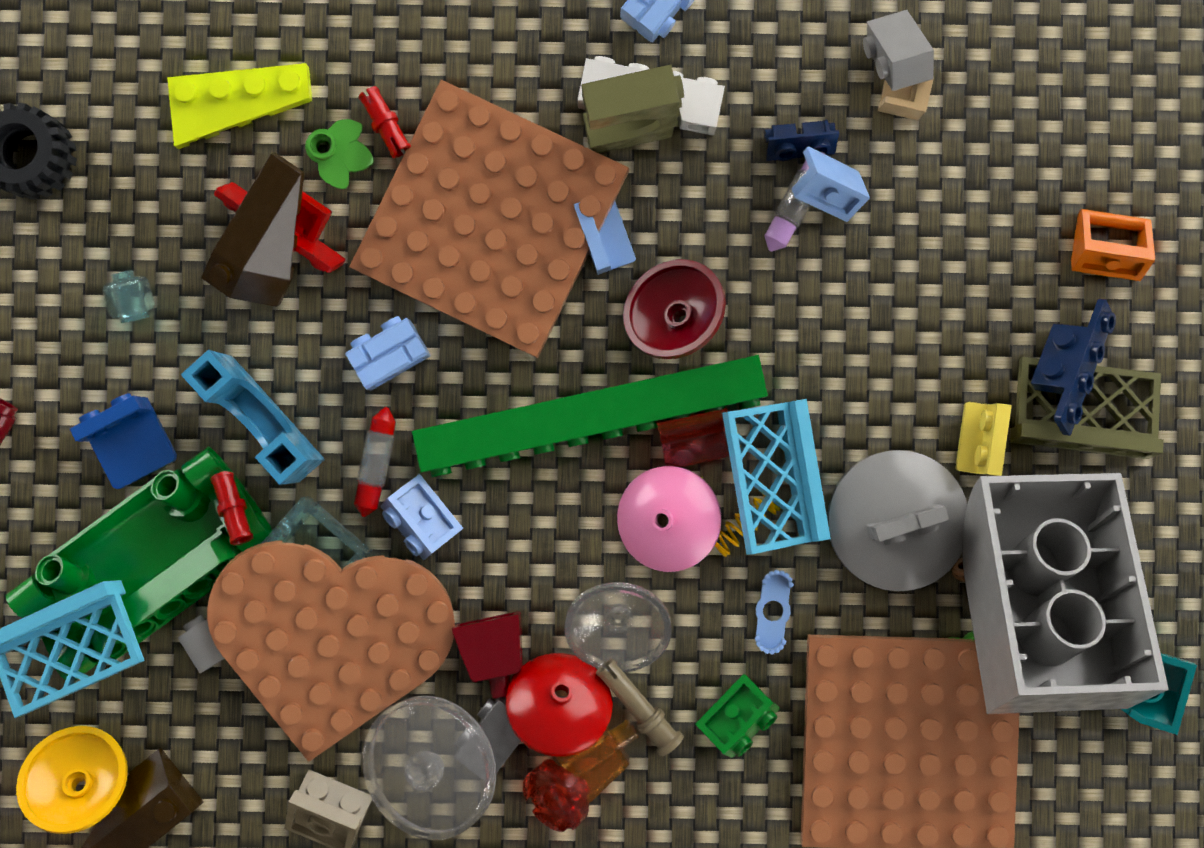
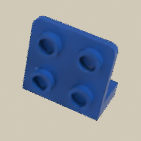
M130 393L121 395L110 402L112 407L102 412L99 410L88 412L79 417V424L70 428L75 441L90 442L112 487L115 489L125 488L173 463L177 458V454L148 397L131 396Z

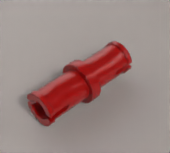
M377 86L367 88L366 91L369 96L361 92L358 98L373 121L371 126L374 132L381 135L392 158L403 156L404 154L401 149H404L406 152L407 148L409 149L411 145L397 124L399 118L395 112L389 110Z
M231 471L217 473L210 480L219 503L217 512L224 519L230 544L241 545L253 539V533H251L245 514L247 505L245 500L240 498L234 480V473Z

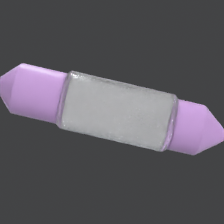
M806 160L794 176L774 213L772 223L764 235L768 250L771 252L787 246L795 229L800 226L810 207L809 204L796 199L792 192V187L809 169Z

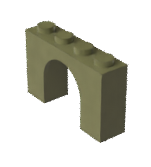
M671 64L581 84L586 110L583 113V122L589 149L597 153H603L672 137L674 126L678 125L677 117H680L679 108H682L681 98H684V88L681 76H674Z

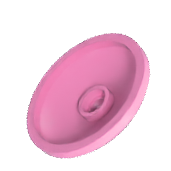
M675 466L657 467L640 474L625 489L618 506V530L628 552L641 564L657 571H681L701 562L714 548L721 530V509L712 488L696 473ZM662 513L669 520L666 527L658 523V517Z

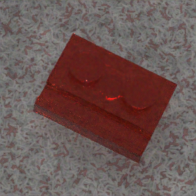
M727 408L657 423L665 466L685 467L730 457L722 413L728 412Z

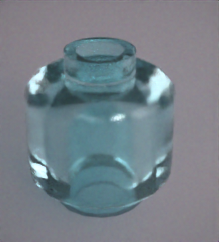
M133 270L111 274L113 281L106 283L102 288L109 315L112 318H120L121 323L149 317L148 312L155 307V301L148 278L142 275L134 276Z

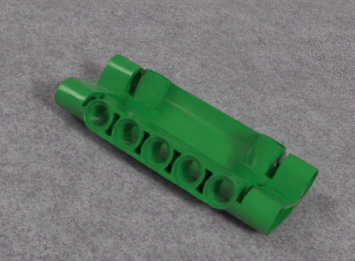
M207 447L183 464L181 469L178 468L175 471L164 470L158 473L152 480L62 546L43 557L36 567L35 574L7 593L6 601L14 613L24 618L100 582L121 580L126 592L121 598L139 644L209 593L220 572L235 556L250 547L264 543L274 535V532L254 499L234 474L240 498L244 499L247 505L245 514L251 533H253V539L241 545L230 544L224 519L217 512L219 503L210 479L217 473L223 471L232 472V470L212 448ZM112 606L102 610L97 624L112 629L116 619ZM78 622L72 623L66 638L80 644L87 626ZM95 630L88 648L102 653L109 636ZM43 636L41 638L50 656L56 640ZM116 640L110 657L116 660L127 653L126 644ZM63 645L57 662L71 667L77 650ZM85 654L79 671L84 674L98 665L99 660ZM56 669L58 674L66 680L68 674Z

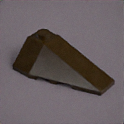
M273 152L270 154L215 246L201 279L232 299L275 307L281 304L294 274V266H291L293 249L297 247L298 236L295 235L296 217L300 214L305 172L277 153Z
M159 748L129 773L120 800L112 811L96 824L81 848H148L196 810L204 801L162 748Z

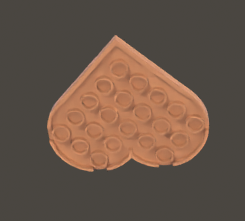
M271 541L255 545L239 553L218 575L211 590L207 606L209 632L216 648L308 762L429 679L444 663L454 638L452 627L455 626L450 597L437 577L422 565L408 559L401 560L397 558H384V556H372L357 560L341 569L327 554L307 544L303 546L294 543H284L283 541Z

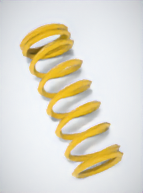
M754 497L753 503L756 509H758L759 505L757 502L761 504L762 500ZM771 502L767 508L774 515L781 509L774 502ZM735 513V520L742 530L741 522L739 520L740 514ZM725 521V526L732 538L720 530L718 538L723 547L717 542L715 544V547L724 557L730 555V550L721 535L736 547H739V542L730 526L743 536V532L729 521Z

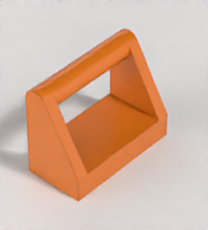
M1080 209L1077 217L1071 258L1072 271L1141 281L1155 261L1151 219ZM1090 224L1137 231L1136 246L1092 240Z

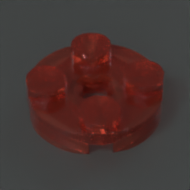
M551 759L544 760L526 775L523 781V795L526 801L531 798L535 805L532 812L545 826L558 832H564L567 828L576 829L586 819L589 812V802L587 799L589 787L585 780L575 777Z

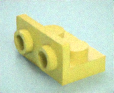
M966 402L964 404L955 466L957 471L1002 476L1012 405Z

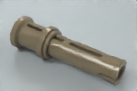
M613 658L606 661L604 665L612 673V676L602 666L596 671L597 676L605 682L638 721L636 724L638 731L641 734H646L657 747L656 752L658 755L663 757L672 752L682 742L684 735L681 731H675L664 718L665 713L661 708L652 707Z

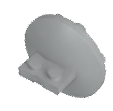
M901 450L876 453L853 465L837 483L831 495L827 512L830 542L842 564L863 582L890 591L919 589L930 585L944 576L962 554L963 527L967 501L963 490L954 476L932 458L916 452Z

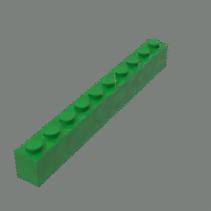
M755 355L413 430L412 435L420 472L430 471L432 478L452 473L451 466L464 464L465 469L469 470L486 466L485 459L499 456L500 462L521 458L519 451L532 448L534 455L555 451L554 444L564 441L568 442V447L589 443L588 436L602 433L603 440L623 436V428L636 426L637 432L658 428L656 421L670 418L671 425L692 421L691 414L705 411V416L710 417L726 412L725 406L739 403L740 410L760 406L759 399L767 397L768 393L760 357Z

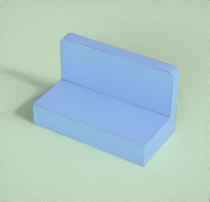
M807 147L803 154L809 169L792 187L794 197L848 222L870 199L860 173L811 147Z
M615 201L600 232L597 230L594 218L584 216L579 209V203L573 204L597 275L635 262L636 257Z

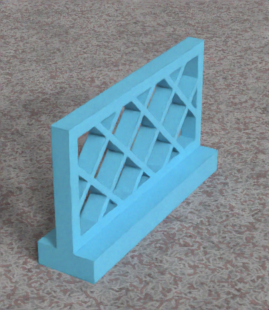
M807 399L722 413L746 555L831 539ZM775 411L778 413L780 425L776 434L764 425L770 412ZM760 414L758 419L755 418L753 415ZM743 417L753 425L746 439L737 433L735 418ZM759 431L771 440L764 454L751 445ZM777 446L785 454L786 462L782 468H779L770 460ZM747 451L759 460L752 474L743 468L742 459ZM765 466L777 475L770 489L758 481ZM783 481L791 489L792 496L788 503H785L776 495ZM753 486L765 495L757 510L749 503L748 495ZM771 502H774L783 510L776 524L764 516ZM789 516L796 520L799 535L797 537L791 538L782 531ZM759 522H761L771 530V533L764 544L757 545L754 531Z
M121 580L100 582L0 628V679L14 718L28 714L145 661L121 598L122 595L126 594ZM109 606H112L116 617L112 629L97 624L102 610ZM74 622L87 626L80 644L66 638ZM95 630L109 636L102 653L88 648ZM43 636L56 640L49 657L36 652L40 639ZM116 640L126 644L130 658L123 662L110 657ZM63 645L77 650L71 667L57 662ZM16 650L24 654L19 671L10 668L6 653ZM85 654L99 660L92 676L79 671ZM33 659L46 664L40 681L27 676ZM107 664H109V665L112 666V667H109V668L105 669ZM54 668L68 674L64 686L60 690L48 685ZM76 678L80 679V681L74 683ZM23 682L37 688L32 702L25 706L19 694Z

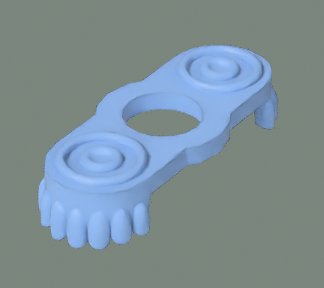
M783 570L770 571L765 575L762 580L760 600L755 608L758 618L755 636L756 645L761 651L772 655L779 653L780 650H783V645H786V640L784 639L785 626L791 614L788 602L790 588L794 584L789 574ZM777 601L782 605L783 613L778 620L770 621L765 618L763 608L767 602Z

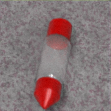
M384 407L372 417L370 429L366 435L354 499V506L362 517H366L378 509L382 487L385 486L395 440L394 431L396 421L388 407Z

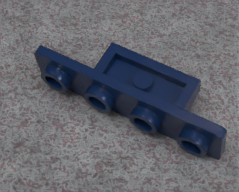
M1106 299L1097 300L1088 327L1053 324L1031 381L1034 390L1062 394L1054 415V421L1063 435L1071 436L1075 424H1079L1082 418L1084 398L1093 388V374L1097 363H1101L1104 358V344L1108 333H1112L1115 328L1116 317Z

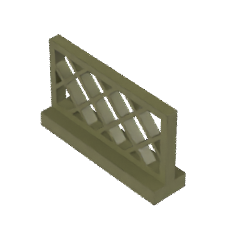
M1021 357L1019 359L1015 427L1011 429L1010 443L1150 459L1163 454L1164 439H1158L1161 373L1096 366L1093 374L1095 375L1094 381L1101 376H1107L1117 385L1118 389L1109 397H1106L1093 383L1091 392L1100 401V404L1090 412L1082 406V419L1079 424H1075L1071 436L1061 433L1056 422L1047 421L1050 417L1054 420L1057 407L1053 408L1041 394L1042 391L1034 390L1031 381L1028 379L1029 367L1037 368L1040 359ZM1121 378L1129 380L1125 383ZM1136 380L1149 382V396L1142 402L1128 387ZM1027 390L1032 394V395H1030L1028 398H1027ZM1121 392L1135 406L1124 417L1110 402ZM1034 398L1048 413L1041 420L1026 419V405ZM1103 407L1117 421L1109 429L1101 428L1092 417ZM1139 411L1148 421L1147 433L1136 432L1127 420ZM1087 422L1089 426H1082V424ZM1121 426L1124 430H1116V429Z

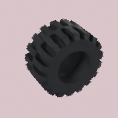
M12 103L3 104L4 110H0V189L18 197H27L29 199H39V194L49 197L53 195V188L60 191L65 186L62 180L65 177L71 179L73 175L69 171L70 165L76 166L77 158L71 155L72 152L77 150L75 143L69 140L72 137L69 130L65 129L63 124L57 119L34 106L31 107L25 103H18V106ZM35 135L38 148L34 159L27 166L16 169L13 162V152L16 145L23 138Z

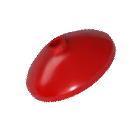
M565 653L545 654L524 664L521 672L516 673L509 684L505 704L508 722L521 742L536 752L555 757L576 755L597 743L609 725L613 706L610 688L597 676L596 671L598 669L580 657ZM558 690H563L567 693L568 696L565 698H559L556 696L555 692Z

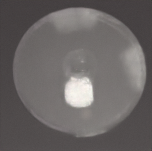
M415 696L404 699L385 710L375 720L367 734L363 748L362 764L368 791L381 813L400 830L427 840L448 839L470 828L482 817L489 807L496 785L494 753L481 726L468 712L455 703L434 696Z

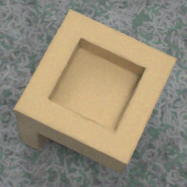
M933 79L895 91L891 90L885 80L878 111L919 120L927 110Z

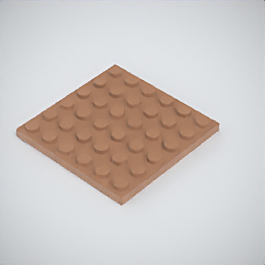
M441 80L410 142L411 147L407 148L349 267L531 356L539 358L590 253L573 204L579 203L581 213L584 216L594 218L597 230L600 232L629 173V167Z
M807 634L800 840L802 847L1014 848L1019 713L987 714L975 640Z

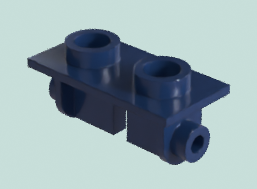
M828 120L802 123L803 134H797L795 124L771 125L770 129H764L765 143H768L766 161H788L793 158L805 157L803 152L807 147L824 152L825 155L835 154L839 130H836L835 123H828Z

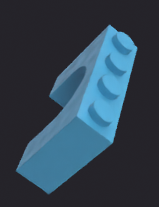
M207 350L181 374L205 402L221 405L252 433L263 448L255 458L279 485L300 483L325 460L233 356Z

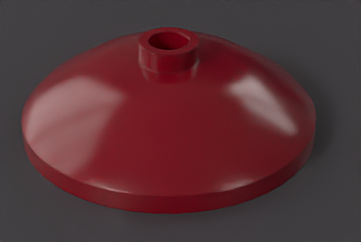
M676 259L658 264L645 272L635 282L626 298L623 321L627 335L638 349L651 357L678 359L688 356L705 346L718 331L725 314V292L721 282L712 270L699 262ZM686 315V318L683 321L678 322L681 316Z

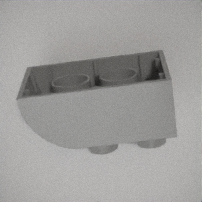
M1122 474L980 476L972 489L966 508L962 556L987 714L1128 709L1169 690Z

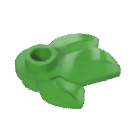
M350 119L338 120L328 130H315L306 140L305 148L307 155L315 163H318L320 177L326 183L338 189H347L349 172L364 171L374 164V158L369 149L357 141L363 125L357 121ZM323 142L330 144V148L326 153L318 151L319 145Z

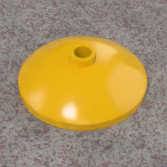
M68 727L49 735L33 748L19 771L16 794L21 811L35 826L55 834L75 833L95 825L112 811L123 794L128 775L125 753L111 735L95 727ZM85 781L84 788L76 791L77 785Z

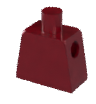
M515 611L455 624L452 627V633L471 681L478 682L488 679L491 697H505L510 684L509 675L521 672L523 666L521 612Z

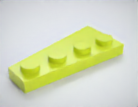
M306 63L167 77L174 147L177 149L190 146L189 143L202 138L209 139L220 135L219 132L251 124L252 120L263 116H273L312 101L309 66Z

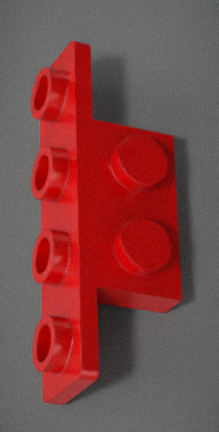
M230 182L216 188L214 196L223 201L226 208L236 212L248 192L236 183ZM302 191L300 214L296 217L295 235L298 236L297 247L293 251L307 258L314 268L331 273L343 266L346 260L343 256L318 240L332 211Z

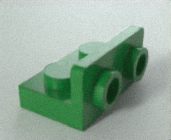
M743 674L695 725L725 756L733 758L737 755L740 757L752 746L753 741L751 739L760 729L765 731L772 726L778 717L776 713L780 707L747 675Z

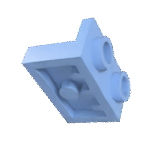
M420 474L390 495L381 505L383 509L382 515L386 522L392 528H398L406 538L404 542L409 551L415 556L419 555L423 560L463 529Z

